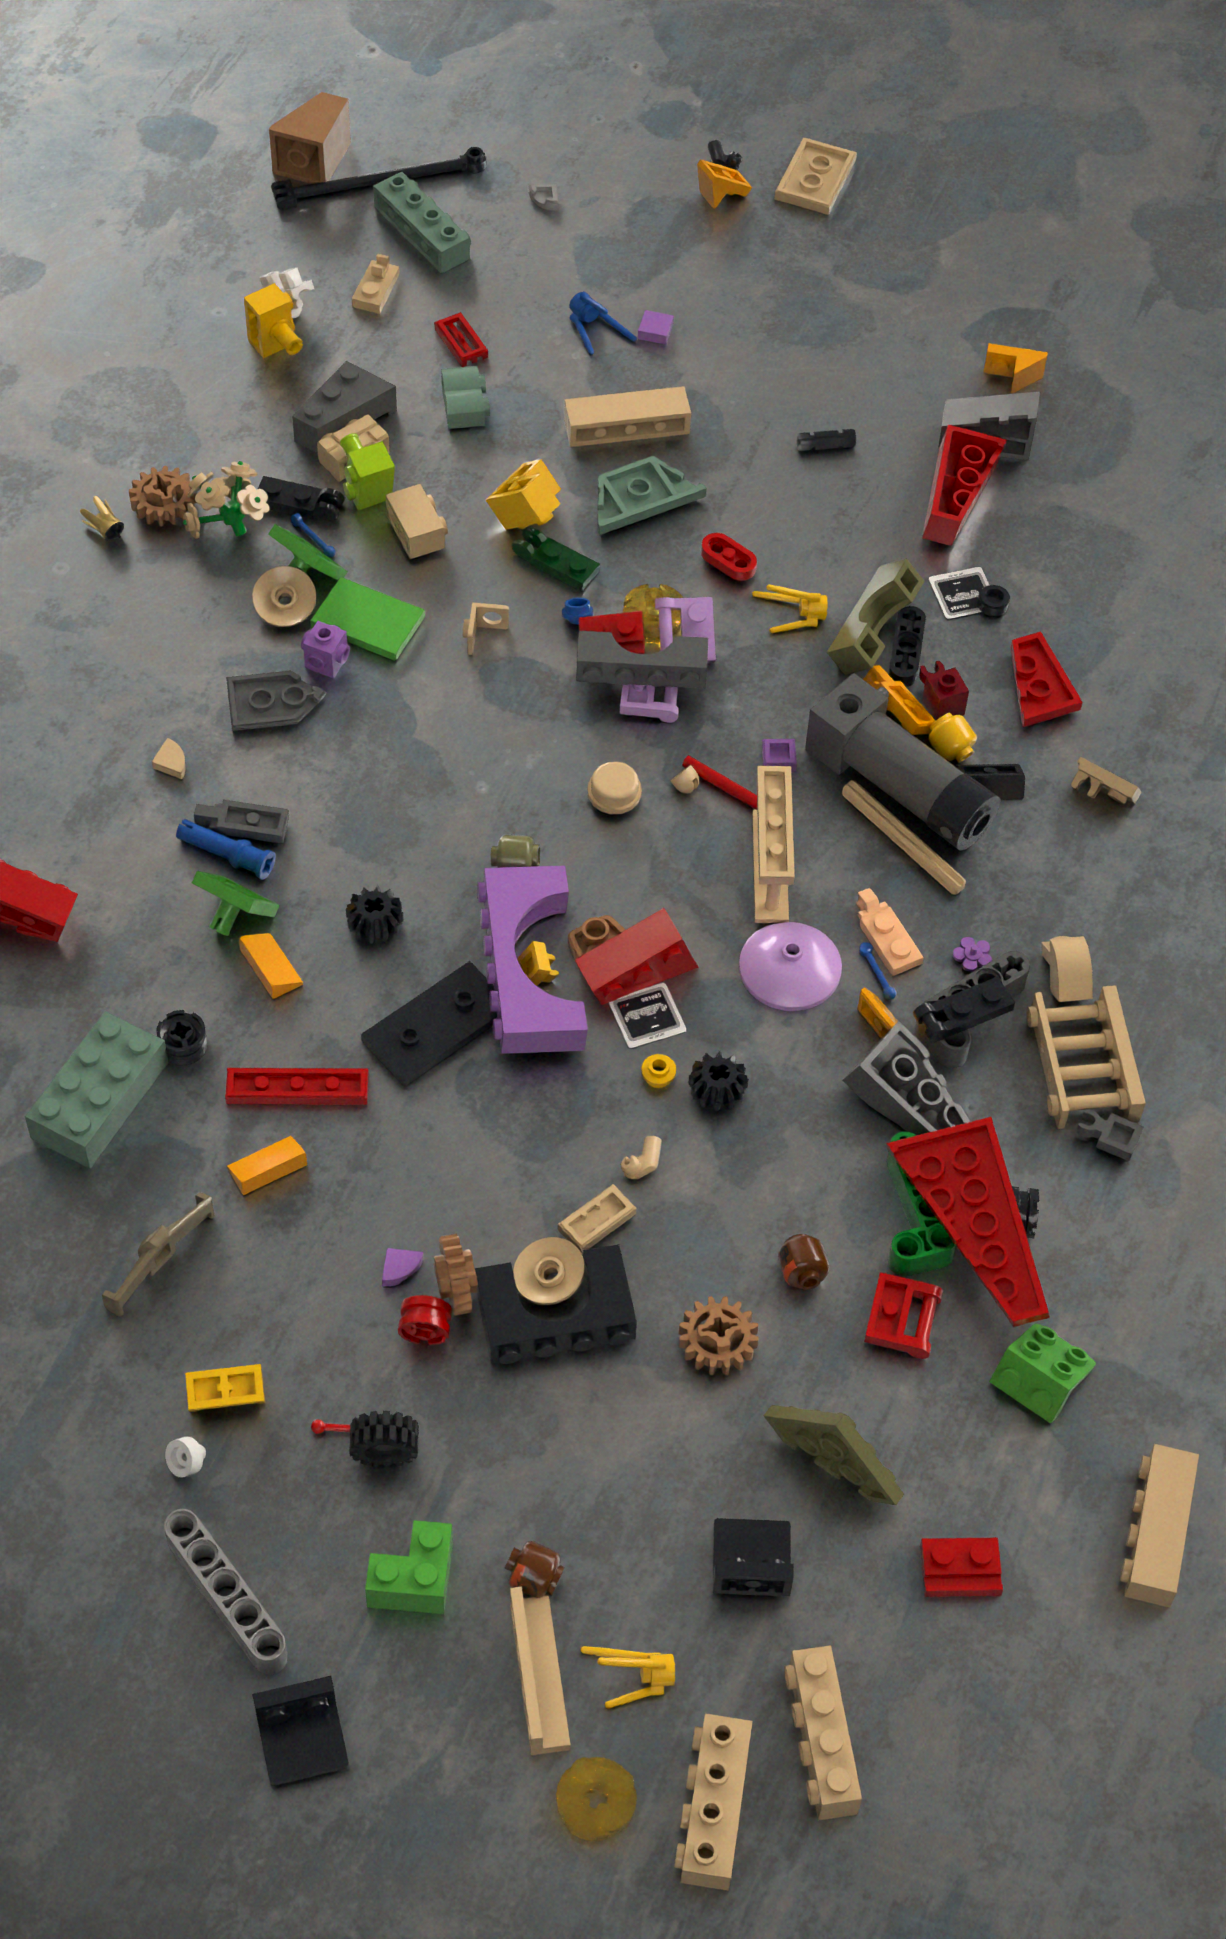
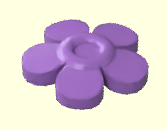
M965 937L961 939L960 947L954 949L953 958L957 962H963L964 970L973 972L977 969V965L982 967L992 961L991 956L988 955L990 945L984 940L978 941L975 945L973 938Z

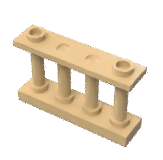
M757 766V810L752 812L755 923L789 922L788 885H794L795 878L791 766Z
M1116 985L1103 986L1099 1000L1091 1005L1045 1009L1042 992L1035 993L1031 1007H1027V1023L1029 1027H1034L1049 1091L1047 1097L1048 1113L1050 1116L1055 1117L1057 1129L1065 1128L1069 1111L1118 1107L1119 1110H1123L1125 1119L1132 1122L1140 1121L1146 1102ZM1096 1018L1097 1021L1102 1023L1103 1030L1099 1034L1052 1038L1049 1022ZM1099 1047L1109 1051V1063L1059 1067L1056 1051ZM1110 1077L1111 1080H1116L1118 1089L1115 1093L1066 1097L1063 1081Z

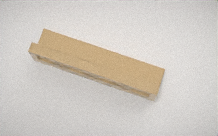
M522 1587L510 1588V1610L531 1755L568 1751L571 1744L549 1595L541 1598H523Z

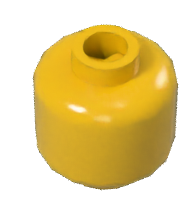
M947 713L930 726L931 732L928 740L937 754L945 760L952 761L956 759L960 763L974 753L972 747L977 741V735L963 716H953L951 713Z

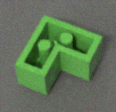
M414 1520L409 1556L370 1553L365 1587L367 1608L444 1614L453 1546L452 1524Z

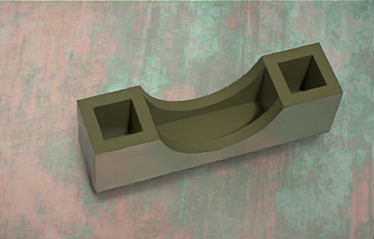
M907 558L879 566L826 652L844 675L873 668L885 648V645L878 637L880 629L892 615L913 602L925 582Z

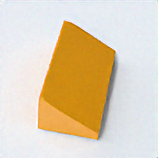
M271 933L239 937L240 951L272 999L303 985V981Z
M865 987L861 989L857 1010L878 1036L882 1038L898 1020L877 995Z
M289 1136L227 1165V1169L244 1196L307 1166V1157L304 1149L292 1136Z

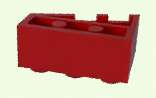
M0 858V923L17 926V933L58 942L78 893L71 891L63 884H54L44 880L32 871L13 867Z
M665 908L575 959L601 1005L699 968Z

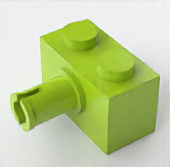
M358 434L346 435L340 440V445L348 458L347 466H344L346 482L343 483L347 499L349 501L353 500L357 510L385 502L386 494L393 492L395 465L383 441L363 447Z

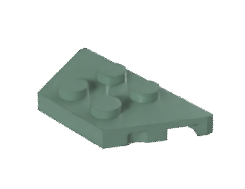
M655 456L598 475V533L601 535L706 497L707 488L702 483L696 486L685 480L684 473L676 468L668 467L665 462Z

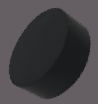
M985 586L979 592L978 608L986 615L1000 616L1008 610L1010 595L1001 586Z

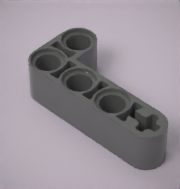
M1006 952L922 1004H932L997 976L1013 998L1025 988L1030 961L1022 952ZM942 1017L937 1018V1021L944 1022ZM916 1020L915 1034L940 1064L948 1068H958L966 1062L971 1043V1033L968 1029L941 1041L931 1043L925 1035V1026L919 1024Z

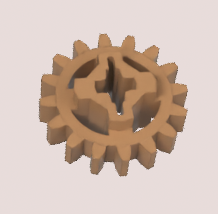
M163 466L162 471L158 472L152 467L151 474L149 475L141 472L140 480L132 481L133 488L129 489L131 509L136 511L138 519L146 517L147 524L158 520L159 525L163 526L165 521L169 520L175 525L176 518L180 517L183 519L184 513L188 511V503H192L193 506L194 503H197L195 501L197 492L189 498L187 495L192 489L189 486L191 482L190 475L188 473L180 475V469L177 467L170 472L167 466Z
M457 1233L441 1236L439 1238L441 1255L434 1256V1270L440 1298H449L454 1316L472 1312L470 1294L476 1293L478 1286L472 1253L470 1250H462Z
M709 1296L706 1306L696 1301L694 1302V1312L688 1310L684 1312V1322L679 1324L678 1334L682 1335L679 1337V1348H686L684 1355L686 1361L693 1358L696 1359L695 1369L699 1370L706 1365L709 1366V1375H714L716 1368H722L723 1373L729 1375L731 1365L741 1370L743 1369V1359L749 1361L753 1359V1349L757 1348L759 1339L756 1336L758 1333V1323H750L753 1313L751 1310L742 1313V1303L740 1301L730 1306L726 1296L722 1298L721 1303H715L714 1298ZM739 1346L734 1351H730L733 1347Z

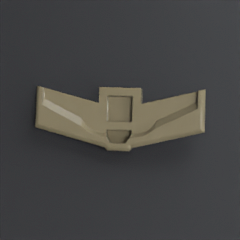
M199 1192L195 1195L196 1207L168 1227L161 1224L142 1241L138 1248L139 1259L116 1293L105 1290L102 1294L103 1303L107 1310L115 1316L121 1317L124 1314L123 1305L148 1274L153 1276L176 1252L175 1244L207 1217L214 1218L211 1196Z

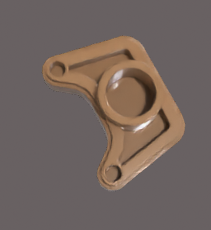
M609 915L587 919L582 926L568 934V946L574 960L626 929Z

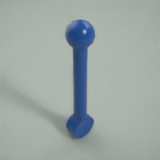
M297 513L290 517L292 525L294 527L299 526L323 550V554L329 558L335 555L334 547L327 546L303 523L300 514Z
M863 942L859 947L860 955L866 957L884 989V998L893 1000L897 994L896 990L889 986L872 954V944Z

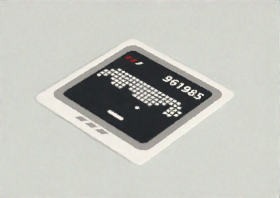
M981 567L929 577L931 586L947 619L981 612L977 605L979 592L982 588L989 585Z
M665 983L641 989L609 1002L629 1048L686 1032L684 1022Z

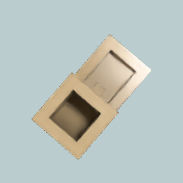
M1058 936L1050 939L1049 942H1042V956L1050 965V991L1058 1002L1093 999L1092 964L1089 948L1084 936Z

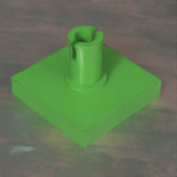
M274 524L268 535L293 553L294 558L288 566L298 568L305 573L312 567L336 580H339L340 577L344 578L348 571L305 539L277 524Z
M197 871L192 881V884L222 900L208 927L213 930L217 929L216 932L229 936L240 909L252 914L275 917L280 906L224 876Z

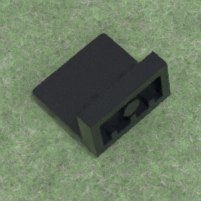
M716 1518L714 1520L713 1593L790 1596L794 1578V1564L791 1563L790 1522Z
M331 1676L252 1694L269 1781L272 1786L348 1768L349 1761Z

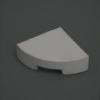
M557 183L528 184L529 196L536 205L546 210L559 211Z

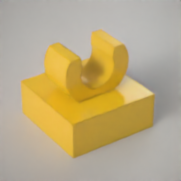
M532 941L517 958L523 972L536 986L542 981L550 983L559 975L557 970H551L550 965L556 959L554 955L547 953L545 943Z

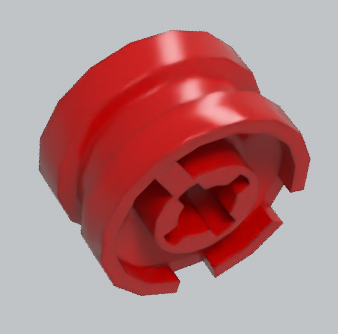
M427 1295L410 1296L402 1301L400 1310L402 1318L399 1320L398 1334L403 1339L418 1345L420 1340H428V1345L430 1346L442 1344L446 1338H449L450 1325L448 1323L452 1318V1307L448 1302Z

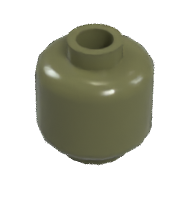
M503 835L498 842V846H492L491 866H497V868L540 866V845L535 844L533 838L528 835Z

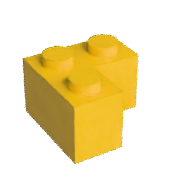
M542 459L523 463L485 500L505 530L517 527L524 529L532 524L541 526L552 519V512L561 504L555 496L561 488Z

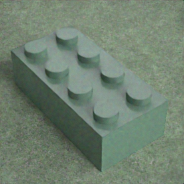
M105 1011L26 1114L25 1119L30 1138L90 1169L168 1064L165 1040Z

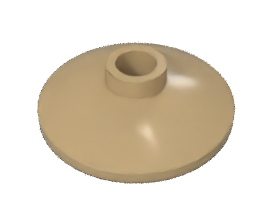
M279 566L266 571L260 576L253 588L252 600L257 614L265 622L277 627H291L303 622L311 614L316 603V590L310 577L302 570L291 566ZM283 597L291 598V602L286 605L281 604L280 600Z
M559 1237L542 1238L529 1244L519 1254L514 1264L513 1274L516 1288L526 1300L538 1305H553L568 1299L580 1287L585 1275V1262L580 1250L572 1242ZM551 1273H557L556 1277L547 1280Z

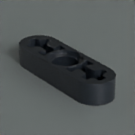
M915 606L904 607L898 612L888 673L894 681H901L905 687L913 685L917 680L926 622L925 613ZM908 620L914 621L913 631L907 630ZM909 642L916 648L906 651L901 649L899 644ZM902 662L908 663L907 673L900 672Z

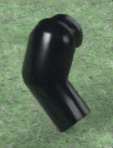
M719 140L709 142L708 151L712 163L735 170L739 169V165L742 163V157L739 153L735 155V152L731 151L726 155Z

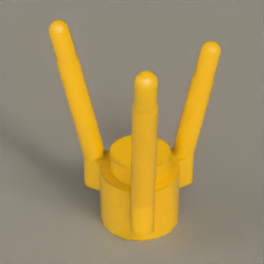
M768 584L766 589L777 593L752 592L753 597L798 603L799 615L805 616V620L771 627L769 632L772 634L802 627H817L818 620H826L828 608L827 595L808 593Z
M582 1646L580 1649L583 1654L602 1656L597 1660V1663L601 1666L640 1668L641 1682L649 1683L647 1688L606 1701L604 1705L607 1709L651 1695H664V1686H674L675 1684L673 1654H661L660 1652L643 1653Z

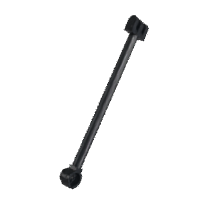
M471 147L464 155H460V158L297 187H293L291 180L288 179L272 183L271 189L277 208L284 210L296 208L297 198L376 185L400 172H403L409 179L456 170L480 173L486 168V157L481 148Z

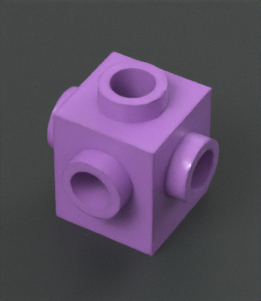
M318 620L312 630L304 634L301 641V649L304 651L305 668L331 678L336 676L350 653V646L347 645V632L338 626L328 625Z

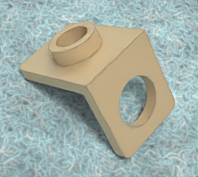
M472 602L470 619H464L463 638H467L468 655H473L477 627L508 629L509 607L507 605ZM495 612L502 618L492 621L485 618L484 614Z

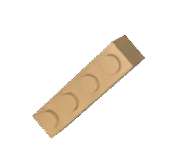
M682 386L565 399L564 422L570 447L690 434L691 410L685 387Z
M1154 1444L1149 1457L1142 1456L1138 1478L1144 1479L1143 1491L1136 1490L1132 1512L1139 1513L1137 1525H1130L1126 1546L1133 1549L1131 1560L1124 1559L1120 1581L1126 1582L1124 1597L1171 1607L1177 1594L1199 1454Z

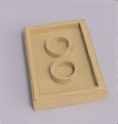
M803 137L775 191L774 199L829 215L856 161L857 152Z

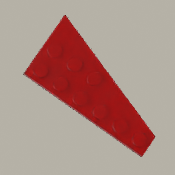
M992 1117L886 1143L891 1155L1012 1326L1016 1327L1050 1318Z

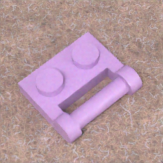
M664 597L655 599V610H659L661 651L673 642L671 610H680L681 636L708 638L707 663L715 662L712 597Z
M623 685L620 714L655 717L667 723L675 722L678 719L679 709L676 706L678 687L665 686L664 702H654L656 687L651 685Z

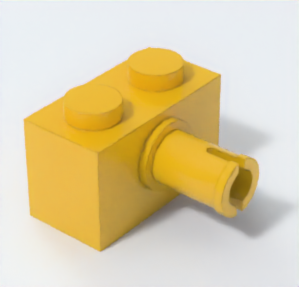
M274 283L244 297L248 341L263 359L283 349L289 355L297 354L302 349L303 341L294 333L295 324L291 313L293 302L288 293H283Z

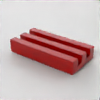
M461 312L434 322L435 331L461 367L467 366V361H471L472 364L478 362V357L480 356L483 360L488 358V349ZM454 322L458 324V326L464 332V334L469 339L471 344L474 346L475 350L471 349V347L466 342L463 334L460 331H458L456 326L453 324Z

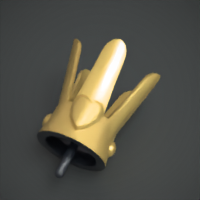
M94 496L93 502L100 511L96 516L86 509H80V513L88 520H82V522L99 531L106 541H112L117 537L121 538L120 534L124 529V523L114 516L106 499L104 500V505L97 496Z

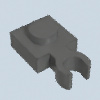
M1085 1110L1082 1119L1089 1121L1092 1125L1087 1126L1079 1122L1076 1132L1084 1137L1098 1138L1097 1148L1130 1161L1144 1126L1112 1113L1106 1121L1101 1119L1096 1112Z

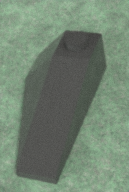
M899 1021L842 1080L869 1106L916 1136L971 1122L961 1105L954 1103L945 1088L947 1082L943 1075H938L928 1060L930 1054L926 1047Z

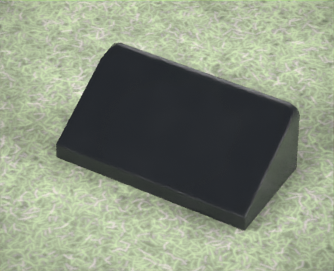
M1019 764L955 766L961 772L967 773L997 795L1000 800L1024 798L1025 775Z

